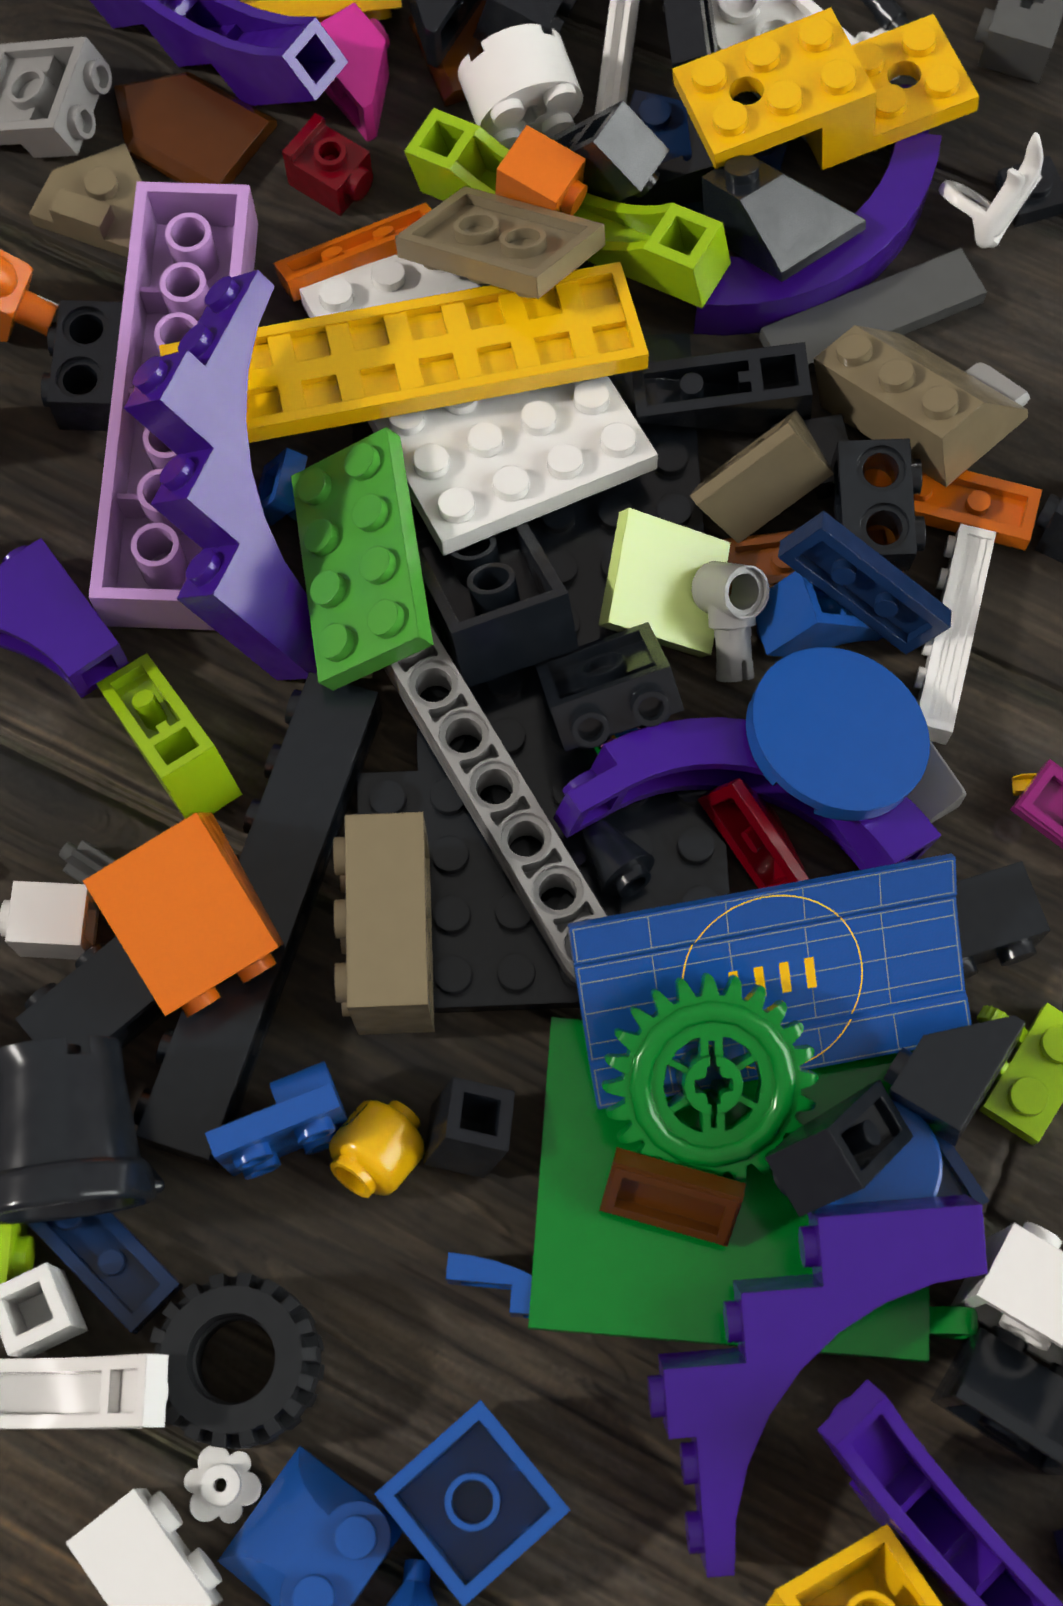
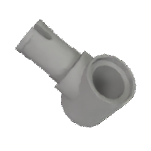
M719 561L708 562L697 570L692 580L691 592L698 608L708 613L709 628L714 629L717 658L716 680L720 682L743 681L742 677L745 680L753 679L751 627L756 625V616L764 610L769 600L770 587L768 578L761 569L753 565ZM732 583V591L729 597V586Z

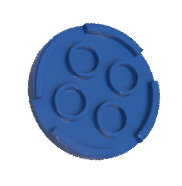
M832 647L808 648L791 653L770 667L756 687L748 704L746 734L751 753L759 769L772 786L778 783L793 797L815 808L814 814L844 821H859L881 816L897 807L912 792L926 770L930 753L929 730L917 700L904 683L891 671L859 653Z

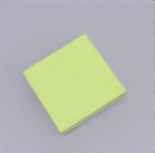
M632 508L620 511L598 626L621 632L649 622L660 645L700 658L711 655L714 643V629L709 628L708 613L700 610L693 600L691 592L692 580L697 570L704 564L711 561L728 562L731 542Z

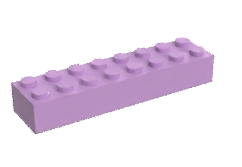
M137 181L88 597L96 613L105 625L109 627L214 630L176 599L187 579L186 569L189 563L202 551V548L150 505L161 485L159 477L163 468L177 454L128 413L124 406L135 388L133 377L139 367L153 356L161 357L159 345L180 342L183 336L192 327L197 325L207 307L204 299L209 289L222 277H234L254 271L258 220L250 185Z

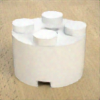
M532 23L503 29L481 42L484 52L472 62L469 54L461 61L458 69V78L475 124L483 128L509 150L526 125L549 138L575 125L573 118L582 106L583 94L561 36L554 29H552V35L545 34L540 24Z

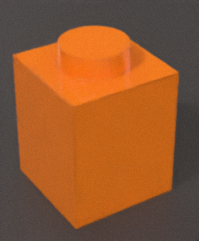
M526 125L496 169L495 195L574 215L581 206L588 190V185L583 183L586 158Z

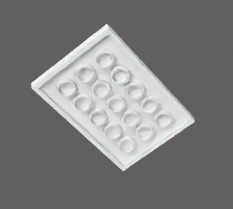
M393 255L299 290L302 306L309 318L483 287L489 284L474 283L466 277L442 270H430L422 264ZM608 376L368 421L374 433L388 427L400 436L410 498L443 556L657 469V452Z

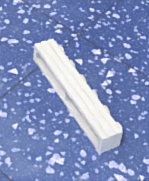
M961 523L956 535H949L947 538L943 556L949 558L948 567H941L936 584V589L942 590L940 602L952 610L951 628L923 644L921 655L927 656L925 667L919 666L913 687L920 689L917 702L926 719L931 742L943 745L947 744L953 733L996 532Z

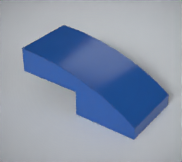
M448 1252L446 1281L448 1284L511 1290L510 1317L529 1318L532 1275L494 1260Z

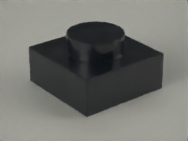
M1050 156L1043 157L1040 173L1042 178L1012 220L1014 227L1063 214V182ZM1022 164L998 171L994 182L998 192L1006 181L1008 169L1014 168L1018 171Z

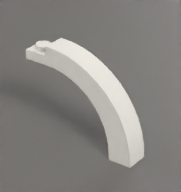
M130 1354L66 1358H0V1430L142 1429L165 1427L166 1401L169 1391L167 1382L169 1355Z

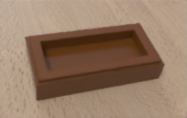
M617 1147L599 1211L728 1247L743 1202L746 1183Z

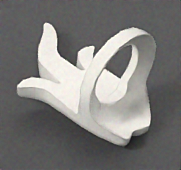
M1036 132L1032 135L1021 167L1018 171L1014 168L1008 169L1006 181L992 203L974 190L955 181L946 180L939 187V193L947 201L972 218L975 241L980 248H994L999 244L1012 220L1041 180L1043 149L1040 135Z

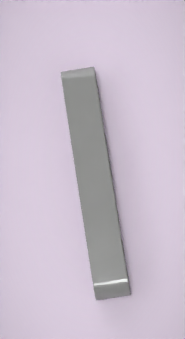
M431 626L433 646L386 666L384 670L563 972L572 982L576 983L568 924L607 917ZM432 686H442L450 692L446 698L438 702H428L420 697L426 688ZM462 735H471L480 741L476 749L467 753L457 752L449 745L452 740ZM492 785H501L512 793L510 798L500 804H489L483 801L479 795L482 790ZM521 836H532L543 845L537 854L529 857L515 854L509 846L516 838ZM559 887L568 890L575 900L568 908L553 910L546 907L540 898L548 889Z

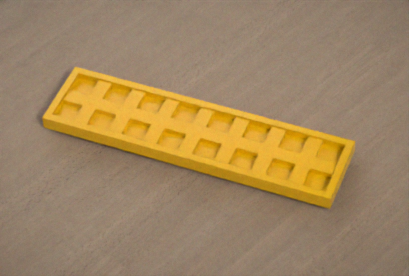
M621 262L574 270L539 299L521 297L513 291L488 285L258 327L248 371L246 422L249 443L648 369L649 352ZM180 342L159 345L161 356L178 352Z

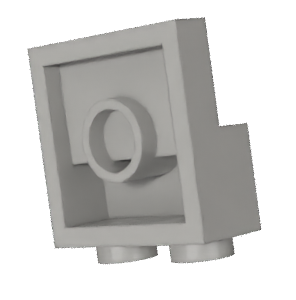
M87 37L0 44V145L22 144L33 158L78 156L83 139H90L95 133L96 120L93 112L99 95L108 93L112 84L110 66Z

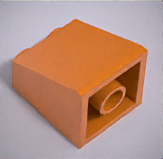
M196 812L83 880V883L164 1016L181 1007L188 1018L221 998L215 988L217 984L236 973L244 984L277 964L270 952L279 948L284 943L212 812Z

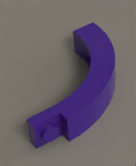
M905 84L901 85L902 88H909L914 86ZM929 130L890 144L889 165L880 184L870 198L855 213L866 220V230L783 282L742 257H730V266L704 307H696L693 334L737 335L758 333L762 327L869 285L896 258L910 238L921 216L937 165L942 135L929 134Z
M725 717L688 718L663 722L657 726L645 727L629 732L603 744L590 770L578 775L563 788L562 792L565 796L553 817L566 838L636 801L675 791L712 790L741 778L766 802L795 814L820 830L834 841L860 870L918 860L941 837L939 831L908 797L891 811L866 820H835L814 814L815 808L793 797L778 783L772 786L763 775L753 758L748 744L746 719Z

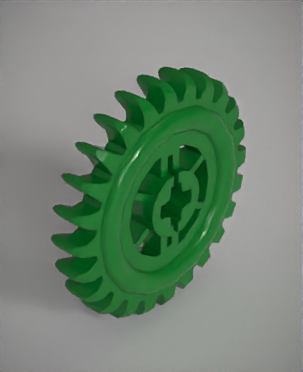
M705 972L702 975L699 993L697 994L693 993L683 978L678 977L675 980L676 1000L671 1002L659 990L652 989L651 996L656 1012L651 1015L636 1006H632L630 1013L640 1027L638 1031L632 1032L621 1028L614 1030L616 1038L628 1049L626 1053H607L604 1056L606 1063L622 1072V1076L604 1080L601 1084L602 1088L609 1094L623 1097L616 1104L607 1107L606 1114L613 1120H630L624 1128L618 1131L617 1138L624 1144L642 1140L639 1148L635 1151L636 1153L654 1158L659 1156L661 1160L723 1177L724 1172L729 1171L735 1181L745 1183L747 1165L752 1163L761 1173H768L770 1166L765 1159L766 1154L784 1140L783 1136L785 1133L791 1134L803 1126L795 1118L796 1112L811 1111L815 1108V1101L802 1094L801 1089L816 1084L819 1076L813 1071L800 1069V1065L813 1057L815 1050L807 1044L793 1046V1043L804 1030V1025L800 1021L794 1020L780 1026L787 1011V1004L784 1001L776 1000L771 1006L763 1010L766 991L762 985H754L752 990L743 999L741 981L735 975L729 976L722 993H718L714 978ZM723 1037L732 1038L745 1046L748 1052L729 1059L723 1053ZM697 1039V1047L685 1053L680 1060L674 1058L675 1053L691 1040ZM753 1062H755L758 1074L754 1100L742 1093L744 1084L740 1072ZM711 1063L712 1067L722 1078L711 1081L710 1091H707L706 1096L695 1080L706 1078L707 1067H710ZM670 1065L676 1069L675 1076L680 1091L667 1103L663 1086L666 1068ZM737 1102L749 1107L744 1115L730 1125L725 1126V1113L736 1106ZM690 1103L693 1108L699 1111L700 1128L692 1127L674 1115V1112ZM713 1108L714 1123L711 1124V1115Z

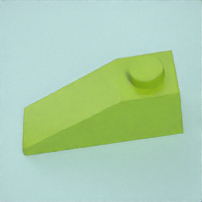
M147 653L96 683L184 819L196 812H212L214 814L223 806L243 795L213 742Z

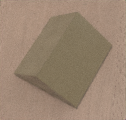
M795 410L705 477L690 497L733 540L740 543L834 473L805 422Z

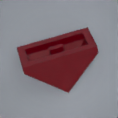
M741 778L712 789L697 799L758 889L809 880L776 810Z

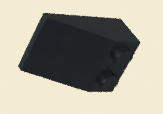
M527 522L445 556L442 555L425 523L415 526L427 605L444 647L468 688L579 649L569 593Z

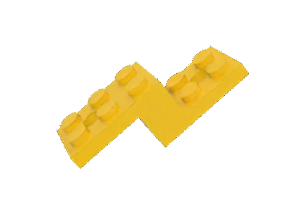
M828 8L672 68L674 85L715 169L724 166L733 157L740 155L751 156L804 135L821 170H825L978 111L979 95L934 14L851 45L833 9ZM906 75L915 78L918 83L909 88H902L891 84L890 81L895 77ZM747 91L755 92L761 96L757 102L749 105L733 101L736 95Z

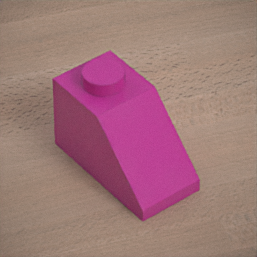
M354 2L321 22V25L348 60L346 66L325 89V92L364 139L369 142L377 137L389 79L387 49L390 48V40L382 24L376 18L369 20Z

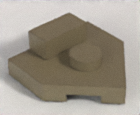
M124 143L52 170L29 213L32 224L128 258L136 183L142 180L126 144Z

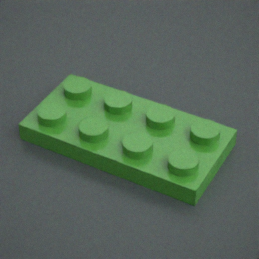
M385 427L291 476L318 683L333 691L433 646L401 438L388 427Z

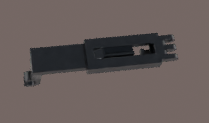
M664 0L673 68L718 51L711 0ZM688 112L687 120L692 150L691 159L685 161L683 155L661 163L656 169L660 173V177L645 195L638 199L630 196L619 201L620 203L656 206L667 203L682 205L703 201L701 177L715 168Z

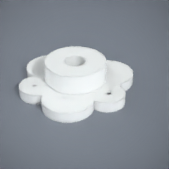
M211 1445L202 1450L198 1457V1468L190 1470L184 1478L185 1488L190 1493H193L190 1499V1511L194 1518L202 1522H210L220 1517L225 1523H235L243 1514V1506L252 1505L259 1499L262 1492V1484L257 1475L249 1472L252 1462L247 1453L236 1451L230 1455L226 1448L211 1447ZM221 1478L226 1481V1489L222 1492L216 1488V1483Z

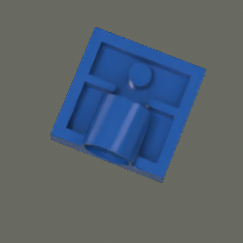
M325 1061L271 1082L270 1087L276 1102L275 1105L205 1132L213 1157L232 1176L243 1173L246 1180L257 1178L278 1169L282 1165L279 1158L303 1148L306 1155H311L329 1149V1142L333 1135L348 1120V1116Z

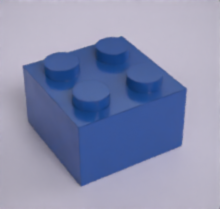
M481 1400L374 1493L462 1606H466L570 1511L569 1507Z

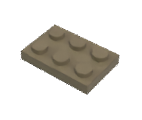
M464 186L396 235L395 240L398 258L422 264L430 270H442L466 277L474 283L489 284L510 290L521 297L539 299L605 246L604 224Z

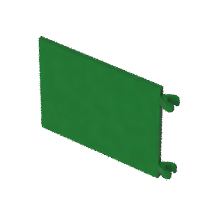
M551 1017L528 1329L738 1347V1342L727 1343L723 1317V1301L734 1300L733 1280L813 1274L812 1267L803 1268L798 1240L799 1226H809L808 1213L799 1217L789 1198L777 1187L772 1169L770 1168L768 1173L763 1174L752 1163L746 1166L747 1176L744 1198L728 1247L599 1211L616 1148L635 1152L642 1140L627 1144L621 1143L617 1138V1133L630 1120H613L607 1116V1108L597 1109L582 1019ZM898 1053L809 1069L815 1072L819 1079L816 1084L801 1089V1093L815 1101L816 1106L811 1111L796 1112L795 1118L805 1125L879 1079L889 1094L892 1085L885 1082L884 1077ZM758 1079L743 1082L742 1093L753 1100L756 1095ZM710 1088L703 1090L704 1093L706 1094V1096H707V1091H710ZM675 1095L667 1096V1097H666L667 1103H668ZM737 1102L736 1106L725 1113V1126L730 1125L744 1115L749 1107ZM690 1103L674 1112V1115L692 1127L700 1128L699 1111L693 1108ZM713 1108L711 1115V1124L714 1123ZM785 1133L783 1139L788 1137L790 1133ZM729 1171L724 1172L723 1177L734 1180ZM929 1286L884 1303L839 1332L818 1354L928 1362L929 1336L951 1340L968 1339L970 1336L977 1334L978 1314L971 1307L929 1306Z

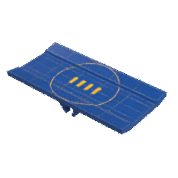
M950 853L569 923L571 953L597 1109L607 1108L623 1099L621 1096L605 1092L601 1085L604 1080L622 1076V1072L609 1066L604 1059L607 1053L619 1054L627 1052L628 1048L616 1038L614 1030L621 1028L632 1032L638 1031L640 1027L630 1013L632 1006H636L651 1015L656 1012L651 996L652 989L659 990L671 1002L676 1000L675 980L678 977L683 978L693 993L697 994L699 993L703 973H709L714 978L718 993H722L729 976L735 975L741 981L743 999L752 990L754 985L760 984L765 988L766 997L763 1010L771 1006L776 1000L784 1001L787 1004V1011L780 1026L794 1020L800 1021L804 1025V1030L793 1043V1046L807 1044L815 1050L813 1057L800 1065V1069L804 1070L899 1053L903 1047L907 1050H914L923 1035L972 1025L968 997L965 990L956 902V857ZM723 1037V1053L729 1059L748 1052L745 1046L732 1038ZM697 1039L691 1040L675 1053L674 1058L680 1060L685 1053L697 1047ZM755 1062L740 1071L743 1082L758 1079ZM710 1063V1067H707L706 1078L695 1080V1082L702 1090L709 1089L711 1081L721 1079L722 1076ZM670 1065L666 1068L663 1086L666 1097L676 1095L680 1091L675 1076L676 1069Z

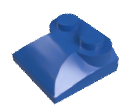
M299 1446L218 1559V1562L271 1606H354L404 1531L386 1510L305 1448Z

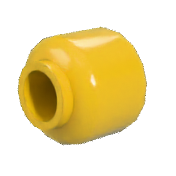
M377 1100L362 1102L329 1142L330 1155L333 1159L330 1164L332 1173L347 1189L363 1198H369L372 1194L382 1196L392 1194L425 1154L424 1140L418 1131L420 1126L419 1118L409 1107L396 1100L390 1101L389 1104Z

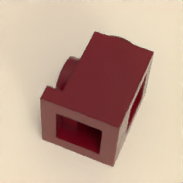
M317 113L310 118L282 151L288 184L339 216L343 215L353 201L358 202L362 200L372 185L373 172L370 152L326 126L324 118Z

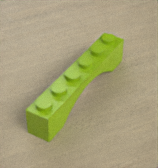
M436 108L432 109L404 150L421 192L445 201L464 186L495 194L496 169L509 151L508 148L499 143L480 126ZM586 193L581 206L573 215L604 224L605 246L587 261L596 265L621 262L625 277L700 308L704 307L731 264L723 222L675 203L656 206L631 205L610 201Z

